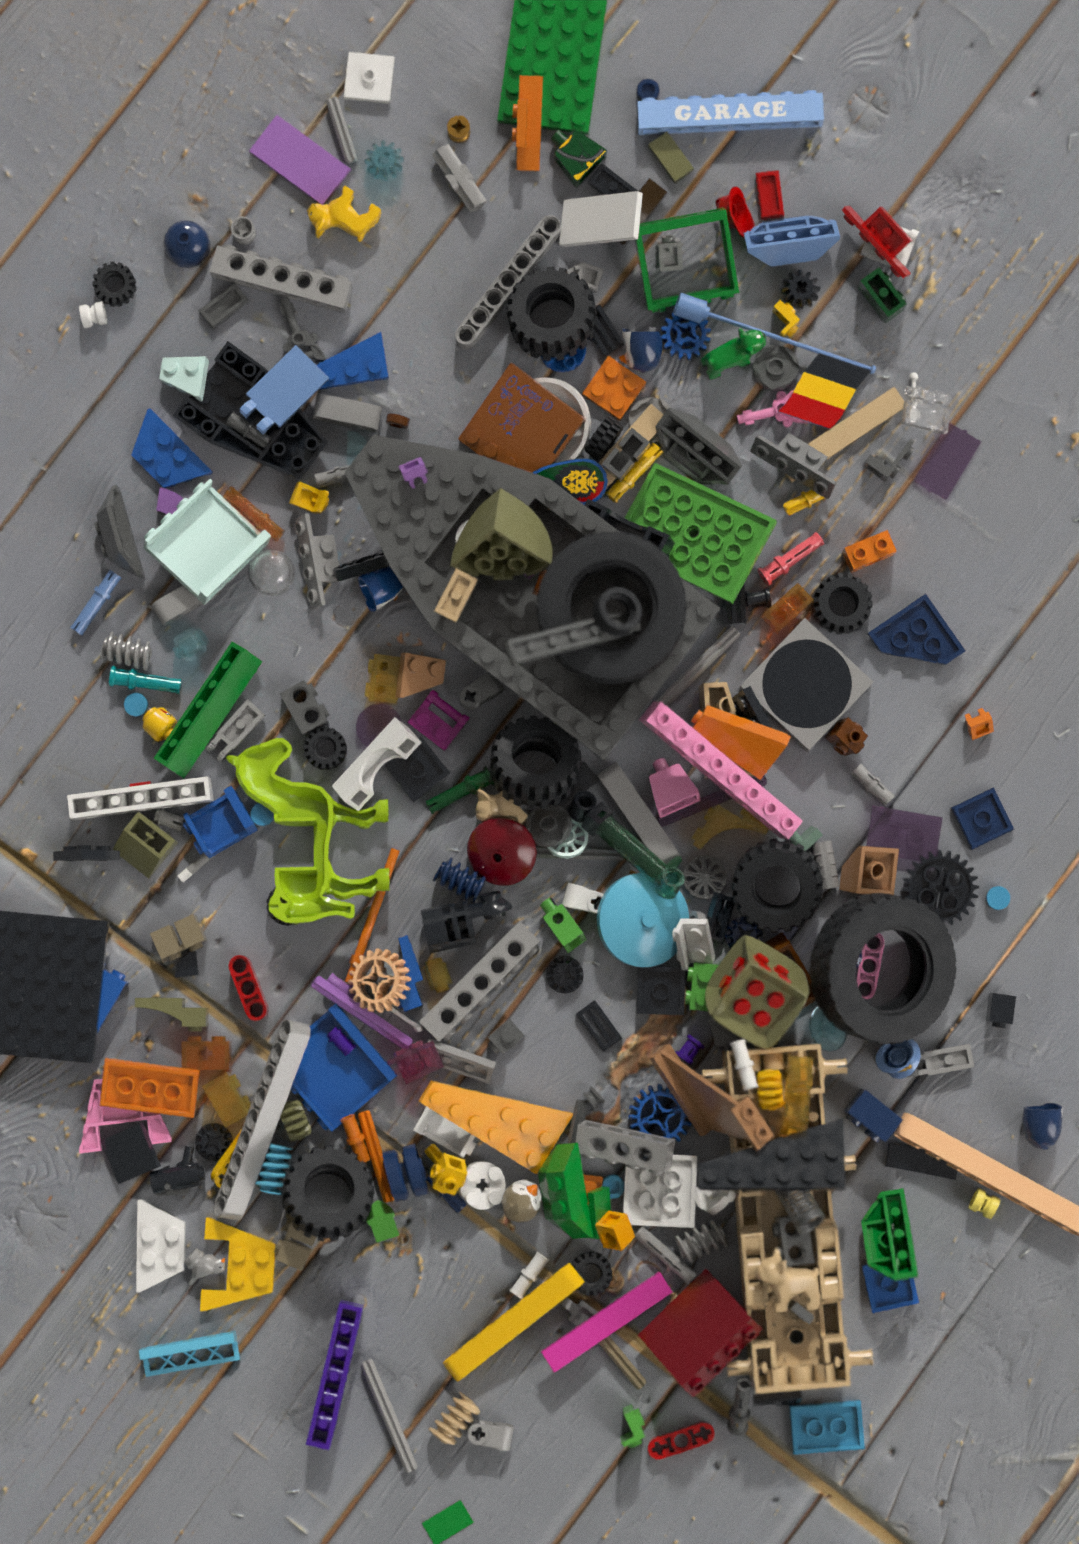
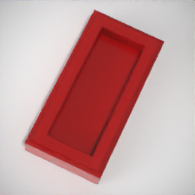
M779 170L756 173L755 178L761 220L784 217Z

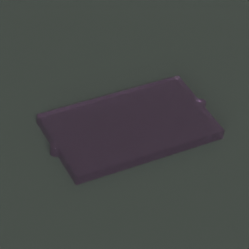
M948 422L913 481L926 488L928 493L933 492L947 500L981 441L968 434L967 430H961Z

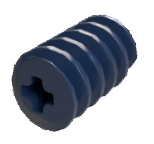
M452 857L446 862L443 861L432 881L435 882L441 878L440 886H444L449 882V891L457 887L456 895L460 896L465 892L464 899L469 900L473 896L474 904L485 885L486 877L483 876L477 880L476 871L468 875L469 867L461 871L460 862L452 866Z

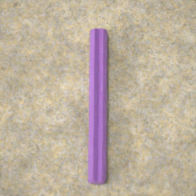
M317 976L311 984L313 989L405 1051L411 1046L412 1038L374 1012L368 1011L367 1008H361L359 1002H355L352 997L321 976Z

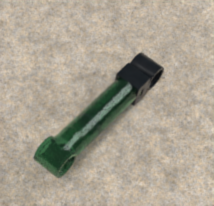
M586 790L577 792L569 807L570 817L576 822L582 823L581 827L592 837L596 834L651 881L656 886L655 889L659 896L665 899L675 898L685 880L684 874L677 868L682 862V858L677 856L669 863H664L612 817L614 812L602 801L597 805V799L593 793Z

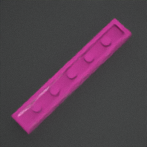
M657 1272L540 1352L551 1370L555 1373L671 1294L672 1290L662 1274Z

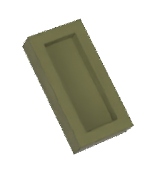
M665 132L648 144V148L674 183H677L694 171V167L668 132Z

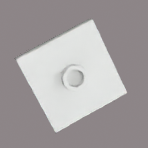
M349 52L344 99L390 104L395 57Z

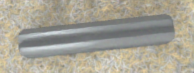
M332 97L326 100L327 107L346 164H352L357 161V155L337 97Z

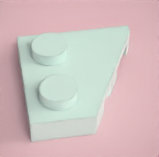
M206 356L163 358L159 379L164 384L176 387L178 391L188 393L197 400L203 401L209 360Z

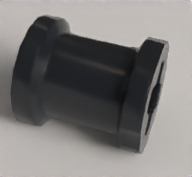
M768 587L761 591H745L748 611L765 606L772 608Z

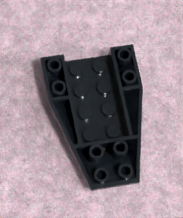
M227 341L215 357V363L207 373L203 401L197 400L192 395L189 398L186 397L173 417L212 445L301 480L328 441L301 409L280 428L275 423L270 427L266 434L271 437V441L266 448L260 447L247 437L244 439L242 434L227 426L226 422L233 412L247 422L255 423V427L265 418L255 409L246 419L240 413V408L250 400L246 393L269 372L261 364Z

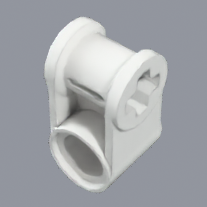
M568 883L562 904L564 907L597 914L598 910L594 909V904H591V900H596L597 897L602 899L604 894L589 890L583 886Z

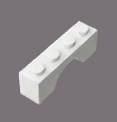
M394 718L332 787L344 802L359 811L374 795L373 781L380 767L394 758L407 759L421 744V741L409 727L397 718Z

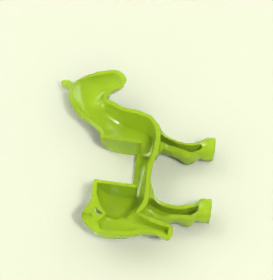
M275 738L249 747L239 756H226V760L236 767L237 780L245 793L273 812L274 821L277 824L314 827V867L275 868L276 889L269 902V911L276 918L292 924L313 922L333 915L352 919L355 915L354 904L324 897V895L331 894L337 899L347 900L356 895L372 897L377 891H390L389 868H379L373 875L362 879H347L334 873L328 859L330 836L336 822L349 823L361 829H369L375 822H389L388 799L378 800L374 806L357 811L334 801L321 786L307 782H291L275 774L277 769L290 757L292 751L291 744L284 738ZM280 897L287 903H281Z

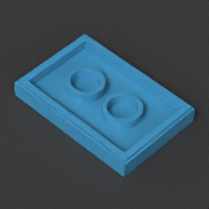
M861 1400L789 1405L793 1455L865 1449Z

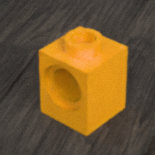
M608 1210L595 1224L603 1248L623 1251L635 1237L628 1215L625 1213Z

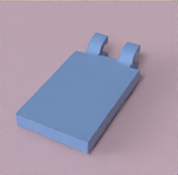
M295 345L246 393L250 400L240 408V413L247 419L257 409L265 418L256 425V429L264 435L274 423L280 428L329 380V377Z

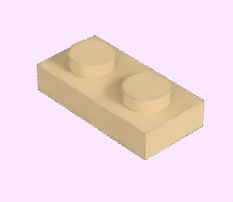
M456 568L435 609V613L456 623L478 579Z

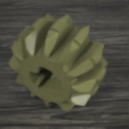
M297 1099L286 1102L280 1117L288 1137L292 1141L302 1140L310 1135L312 1131L301 1102Z

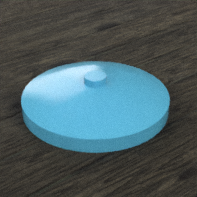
M653 873L629 874L614 882L604 893L597 911L598 933L607 951L620 962L635 967L657 966L668 961L677 953V944L673 941V929L677 927L680 919H689V910L680 890L668 879Z

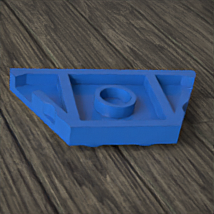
M151 408L147 410L131 455L164 489L213 473Z

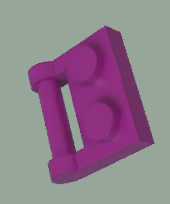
M433 689L407 723L445 752L467 724L470 717L459 713L438 696L439 693ZM432 703L457 722L454 728L428 709Z

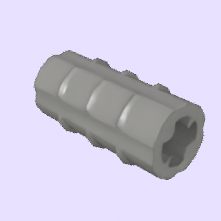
M832 841L814 843L811 847L814 860L821 867L823 890L840 887Z

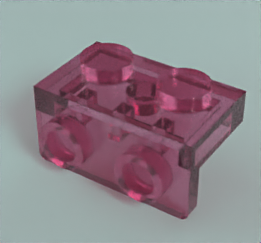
M420 1040L409 1045L411 1050L401 1049L393 1053L394 1058L387 1061L388 1066L397 1063L405 1084L414 1082L444 1067L433 1041L424 1044Z

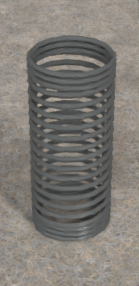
M775 1191L797 1232H808L823 1222L825 1216L821 1209L818 1208L819 1205L814 1201L810 1191H798L793 1195L791 1194L795 1191ZM815 1217H817V1218H816L814 1221H812L811 1223H808V1224H806V1225H803L804 1223H806V1222H808V1221L814 1219Z

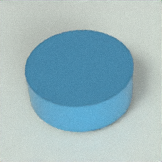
M132 693L126 697L124 708L129 715L140 717L147 712L148 701L142 694Z
M260 803L254 805L251 810V818L259 826H267L274 820L273 812Z
M993 887L986 894V902L994 910L1004 909L1010 903V893L1004 887Z
M611 1174L603 1179L602 1186L609 1187L610 1199L618 1198L623 1194L624 1182L619 1176Z

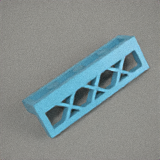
M236 1331L148 1346L139 1350L140 1360H143L146 1377L240 1360ZM232 1343L233 1356L224 1357L217 1352L221 1345ZM207 1348L212 1354L208 1360L201 1361L193 1356L198 1349ZM181 1352L189 1357L184 1365H177L170 1360L174 1354ZM214 1354L219 1357L217 1359H212ZM160 1357L165 1360V1363L160 1369L151 1370L149 1358ZM191 1359L195 1361V1363L188 1364ZM167 1363H169L170 1365L173 1366V1367H167V1368H165V1366L167 1365Z

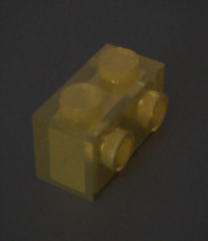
M374 654L373 660L369 659L368 673H371V682H366L365 696L369 697L368 701L370 703L398 706V698L395 697L400 657Z
M226 1072L202 1086L225 1128L245 1118L252 1103L247 1094L242 1095L239 1089L242 1085L236 1074L231 1075L230 1072Z

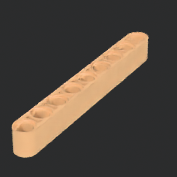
M903 1113L901 1117L903 1121L893 1133L896 1138L918 1150L924 1149L926 1154L937 1160H944L947 1162L946 1165L1063 1230L1079 1236L1078 1205L909 1113Z

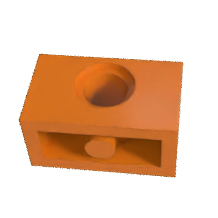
M888 530L845 547L842 554L850 572L853 573L894 556L897 550Z

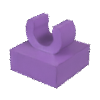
M421 457L399 466L405 482L408 481L412 488H415L413 481L416 477H421L424 484L427 483L425 474L428 472Z

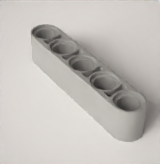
M613 763L597 774L600 782L659 868L662 870L680 858L681 855L618 763Z

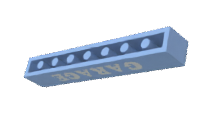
M808 90L804 91L803 94L785 91L781 92L780 95L762 92L758 93L757 96L739 93L735 94L734 97H725L724 95L717 94L712 95L711 98H702L698 95L689 96L688 99H679L674 96L667 97L665 100L644 98L637 103L638 135L664 134L665 132L676 134L822 127L824 122L823 93Z

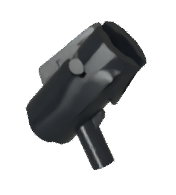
M185 1146L183 1159L175 1167L168 1165L157 1171L150 1172L153 1194L157 1196L186 1195L191 1187L202 1185V1180L206 1179L204 1167L199 1166L197 1162L192 1163L194 1147Z

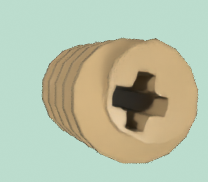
M461 1392L459 1393L462 1399L453 1398L456 1404L455 1407L447 1405L450 1413H441L444 1421H434L438 1428L429 1427V1431L446 1445L447 1443L455 1445L456 1440L453 1436L460 1438L462 1436L460 1429H468L466 1421H474L471 1413L475 1415L480 1414L478 1406Z

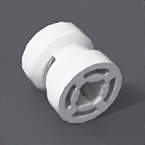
M103 301L95 302L91 308L87 304L79 306L84 329L92 327L93 322L99 325L107 324V315Z

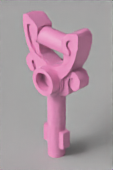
M793 390L788 394L784 391H779L772 403V408L754 412L750 409L742 411L741 415H737L738 424L745 423V426L754 424L756 420L773 416L776 421L782 422L786 428L790 427L793 422L804 424L809 422L777 412L790 398Z

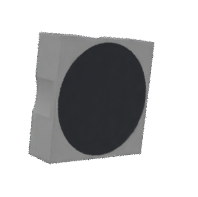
M804 618L742 683L739 690L751 686L764 712L773 717L782 730L791 736L802 749L808 752L870 687L873 681Z

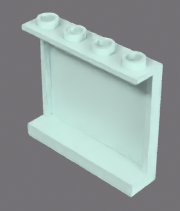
M211 479L205 484L202 482L198 484L193 490L194 494L189 499L186 497L182 499L173 514L168 513L160 522L161 525L156 530L154 528L149 530L144 536L145 542L143 546L155 560L204 605L269 544L271 535L265 529L262 532L256 529L211 487Z

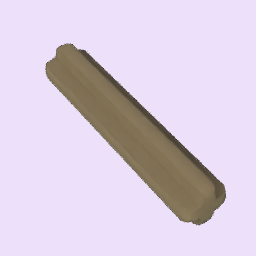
M610 1336L599 1342V1345L637 1390L647 1383L646 1379Z

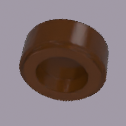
M387 414L386 424L400 429L408 428L409 418L398 414Z

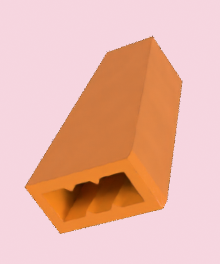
M708 705L702 712L698 710L691 720L694 723L692 726L694 730L726 757L759 780L762 779L787 747L791 737L784 732Z

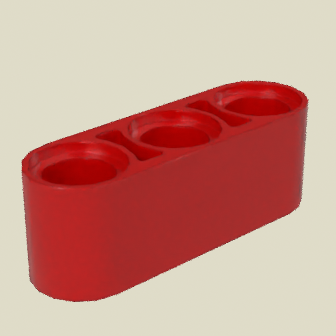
M234 956L229 961L228 966L245 1013L251 1020H263L267 1017L269 1008L252 962L246 956ZM239 959L244 960L246 963V969L242 973H238L234 967L235 962ZM247 981H251L255 986L254 992L250 995L245 994L243 991V985ZM256 1003L263 1007V1013L259 1017H255L251 1013V1008Z

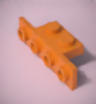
M543 76L519 77V99L517 104H513V118H517V128H512V142H516L517 147L516 170L540 171Z

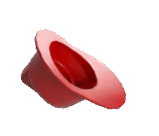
M732 187L729 195L720 197L715 201L716 208L723 207L726 209L729 228H736L743 238L745 232L751 231L755 227L753 217L746 204L743 192L739 187Z

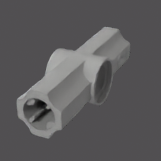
M449 144L438 148L432 154V157L444 173V178L451 190L458 194L470 213L481 209L487 201L474 183L475 180L467 166L460 162Z

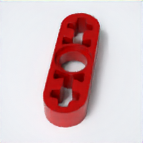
M700 1421L655 1436L648 1442V1452L652 1458L661 1460L706 1445L714 1439V1428L709 1422ZM704 1426L706 1430L710 1429V1432L707 1434L708 1438L703 1439L702 1436L695 1437L697 1442L692 1444L689 1430L693 1429V1434L700 1432V1427ZM685 1434L688 1437V1443L684 1447H678L674 1443L676 1435ZM670 1437L674 1450L669 1451V1446L662 1449L661 1454H658L657 1451H652V1448L655 1447V1442L664 1445L667 1444L665 1438Z

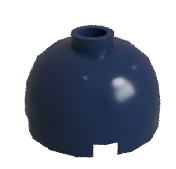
M182 220L168 228L163 245L167 257L175 265L182 268H193L199 266L209 255L211 244L207 232L201 225L194 221Z

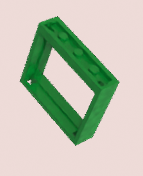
M722 207L639 224L638 239L635 240L646 308L652 310V313L666 311V307L674 306L679 294L652 299L642 235L719 221L729 285L684 294L710 303L712 302L711 298L720 297L721 300H726L734 297V294L740 293L725 208Z

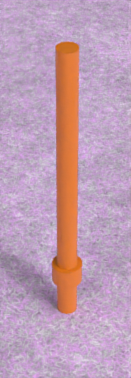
M393 848L390 850L384 867L389 868L390 878L400 852ZM377 891L375 893L355 953L350 957L349 963L351 965L345 982L353 979V976L349 974V971L356 970L352 963L357 962L360 964L359 956H364L386 891Z

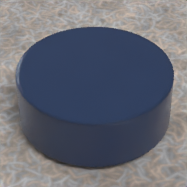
M644 79L637 86V97L640 101L644 98H655L657 100L660 88L655 80Z

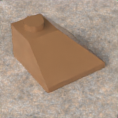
M858 846L842 866L839 890L859 894L884 893L894 895L899 849Z

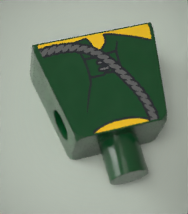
M558 130L550 139L558 147L554 152V160L576 188L607 157V150L577 130L569 137Z

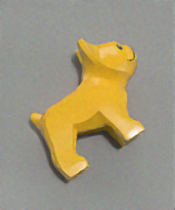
M344 185L342 195L339 198L325 205H310L307 209L309 221L316 229L317 238H320L325 230L337 227L357 237V241L361 242L364 235L378 223L381 216V208L371 203L367 213L358 215L351 206L354 199V191Z

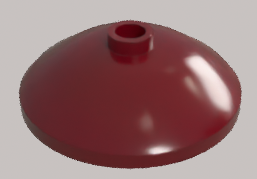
M494 817L480 823L471 833L467 844V856L474 872H477L480 878L485 876V881L498 886H509L519 883L532 871L537 858V848L533 836L525 826L510 818ZM495 854H500L502 856V859H497L495 857Z

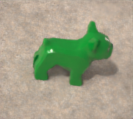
M740 328L738 329L739 337L731 339L708 352L701 359L703 367H708L706 373L709 379L713 380L720 377L721 372L725 369L735 366L744 368L750 365L751 356L758 353L766 345V335L760 330L751 329L744 332Z

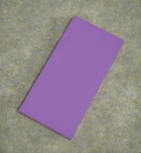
M278 115L275 116L249 150L250 154L322 205L327 203L351 171L349 167Z

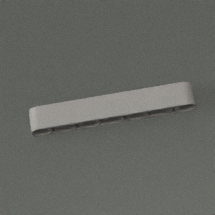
M547 215L541 219L455 332L457 345L461 349L469 350L476 345L507 305L509 294H514L513 287L515 284H521L522 277L526 274H531L558 239L561 224L557 217ZM548 224H553L556 226V230L550 233L545 231L544 227ZM534 242H539L542 244V248L534 251L530 248V245ZM520 260H525L529 265L524 269H520L516 266V263ZM506 278H511L515 283L511 287H505L502 281ZM496 296L501 301L497 305H491L488 303V299ZM482 314L487 319L481 324L474 321L476 315ZM465 332L470 333L472 339L464 342L460 339L461 334Z

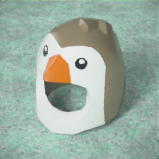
M522 1179L513 1182L505 1189L502 1195L501 1208L507 1219L522 1223L536 1217L542 1202V1195L538 1185L528 1179Z

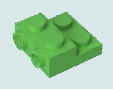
M694 962L693 967H688L687 981H691V991L686 990L685 1004L689 1005V1010L707 1011L705 990L710 978L719 965Z

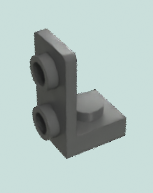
M913 439L909 440L890 468L882 457L878 455L874 457L871 454L863 466L884 482L888 477L893 479L901 469L898 464L902 458L907 461L915 450L911 447L915 441Z

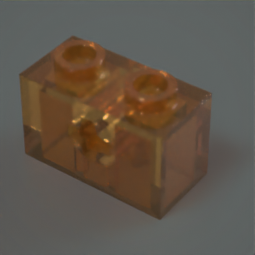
M797 583L772 605L761 618L778 634L812 604L814 599Z
M202 1036L188 1037V1041H182V1068L195 1070L232 1069V1041H226V1036H211V1041H202ZM206 1046H208L209 1051H212V1055L208 1056V1060H206L204 1055H201V1051L205 1050Z

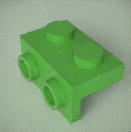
M631 1404L623 1408L624 1416L631 1431L620 1436L622 1446H629V1448L638 1446L642 1443L641 1439L645 1438L642 1428L645 1423L639 1408L634 1410Z

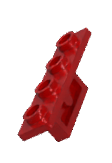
M850 205L841 209L845 214L843 216L844 219L851 226L855 225L860 230V237L866 243L870 242L876 248L874 250L876 255L880 259L888 261L891 265L890 270L897 277L907 278L911 275L910 271L896 256L913 240L882 206L865 222Z

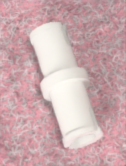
M745 1039L730 1043L736 1061L734 1065L735 1070L739 1071L744 1091L758 1087L752 1068L754 1063L753 1060H750Z
M536 1252L526 1269L523 1268L521 1270V1276L509 1291L522 1299L532 1283L537 1282V1276L549 1259Z

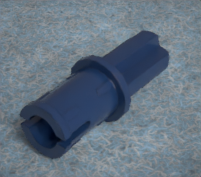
M429 1175L425 1180L433 1187L432 1179ZM438 1192L440 1194L438 1197H442L456 1213L460 1212L467 1205L457 1192L455 1196Z

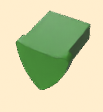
M379 1200L372 1204L366 1219L367 1224L372 1228L377 1243L399 1236L393 1209L388 1204Z

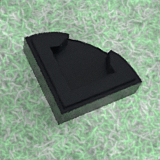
M196 951L181 958L175 969V978L199 975Z

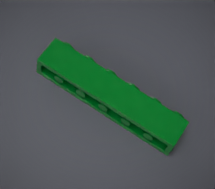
M232 641L154 759L182 778H185L263 661Z

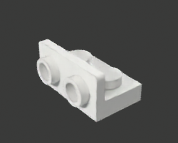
M680 919L677 927L673 929V941L677 944V960L681 963L682 970H687L690 963L694 962L713 964L715 953L708 919Z

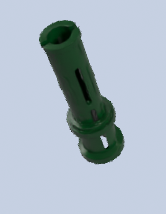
M484 766L482 771L472 776L467 775L464 778V782L426 800L425 802L430 807L431 813L434 814L470 793L472 795L478 794V789H482L490 784L494 785L488 767Z

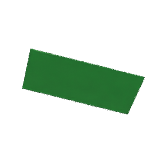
M459 1500L424 1521L422 1525L432 1542L439 1544L471 1525L474 1521L462 1501Z

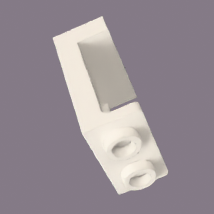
M428 1107L425 1108L414 1128L415 1132L428 1137L458 1154L461 1158H464L465 1154L470 1156L477 1144L473 1142L475 1136Z

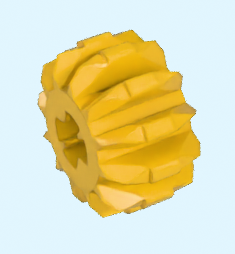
M772 1069L758 1072L757 1084L760 1107L763 1110L782 1108L784 1098L781 1073L779 1070Z

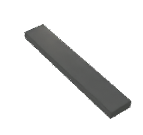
M627 610L608 614L611 620L618 624H626L629 620ZM593 618L507 640L503 645L511 666L637 634L641 629L639 624H637L625 635L619 637L610 636L602 632Z

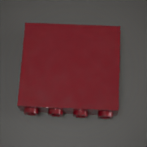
M705 1269L638 1334V1337L682 1388L694 1398L763 1329L729 1294L722 1284Z

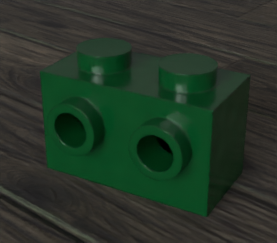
M879 267L860 280L858 289L885 324L904 311L907 305L904 295L895 289L891 278L886 272H882Z

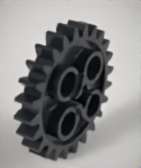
M940 849L937 850L936 856L931 851H928L927 859L919 855L921 861L919 864L914 861L911 862L914 870L906 869L907 873L910 874V878L902 879L908 883V886L902 887L903 891L908 892V895L904 897L928 906L929 909H932L940 917V920L943 922L947 920L950 925H953L954 917L962 921L960 915L962 912L969 915V911L966 909L967 906L975 907L974 903L971 902V898H978V895L973 893V890L979 888L978 885L973 884V881L978 879V876H970L974 868H965L968 861L964 859L959 862V854L951 858V851L948 850L945 856H943ZM935 867L937 870L936 878L928 880L926 877L927 870ZM946 867L947 871L942 882L946 889L945 891H940L938 908H934L939 893L935 886L941 884L942 870ZM953 873H958L960 876V881L957 885L949 883V877ZM929 890L932 898L929 902L923 903L920 896L922 892ZM947 896L954 897L955 903L951 908L944 907L943 902Z

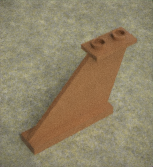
M670 1044L664 1045L649 1058L700 1136H705L711 1130L748 1140L755 1150H759L774 1137L748 1096L738 1102L682 1063Z

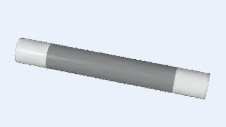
M203 853L177 876L184 883L210 859Z

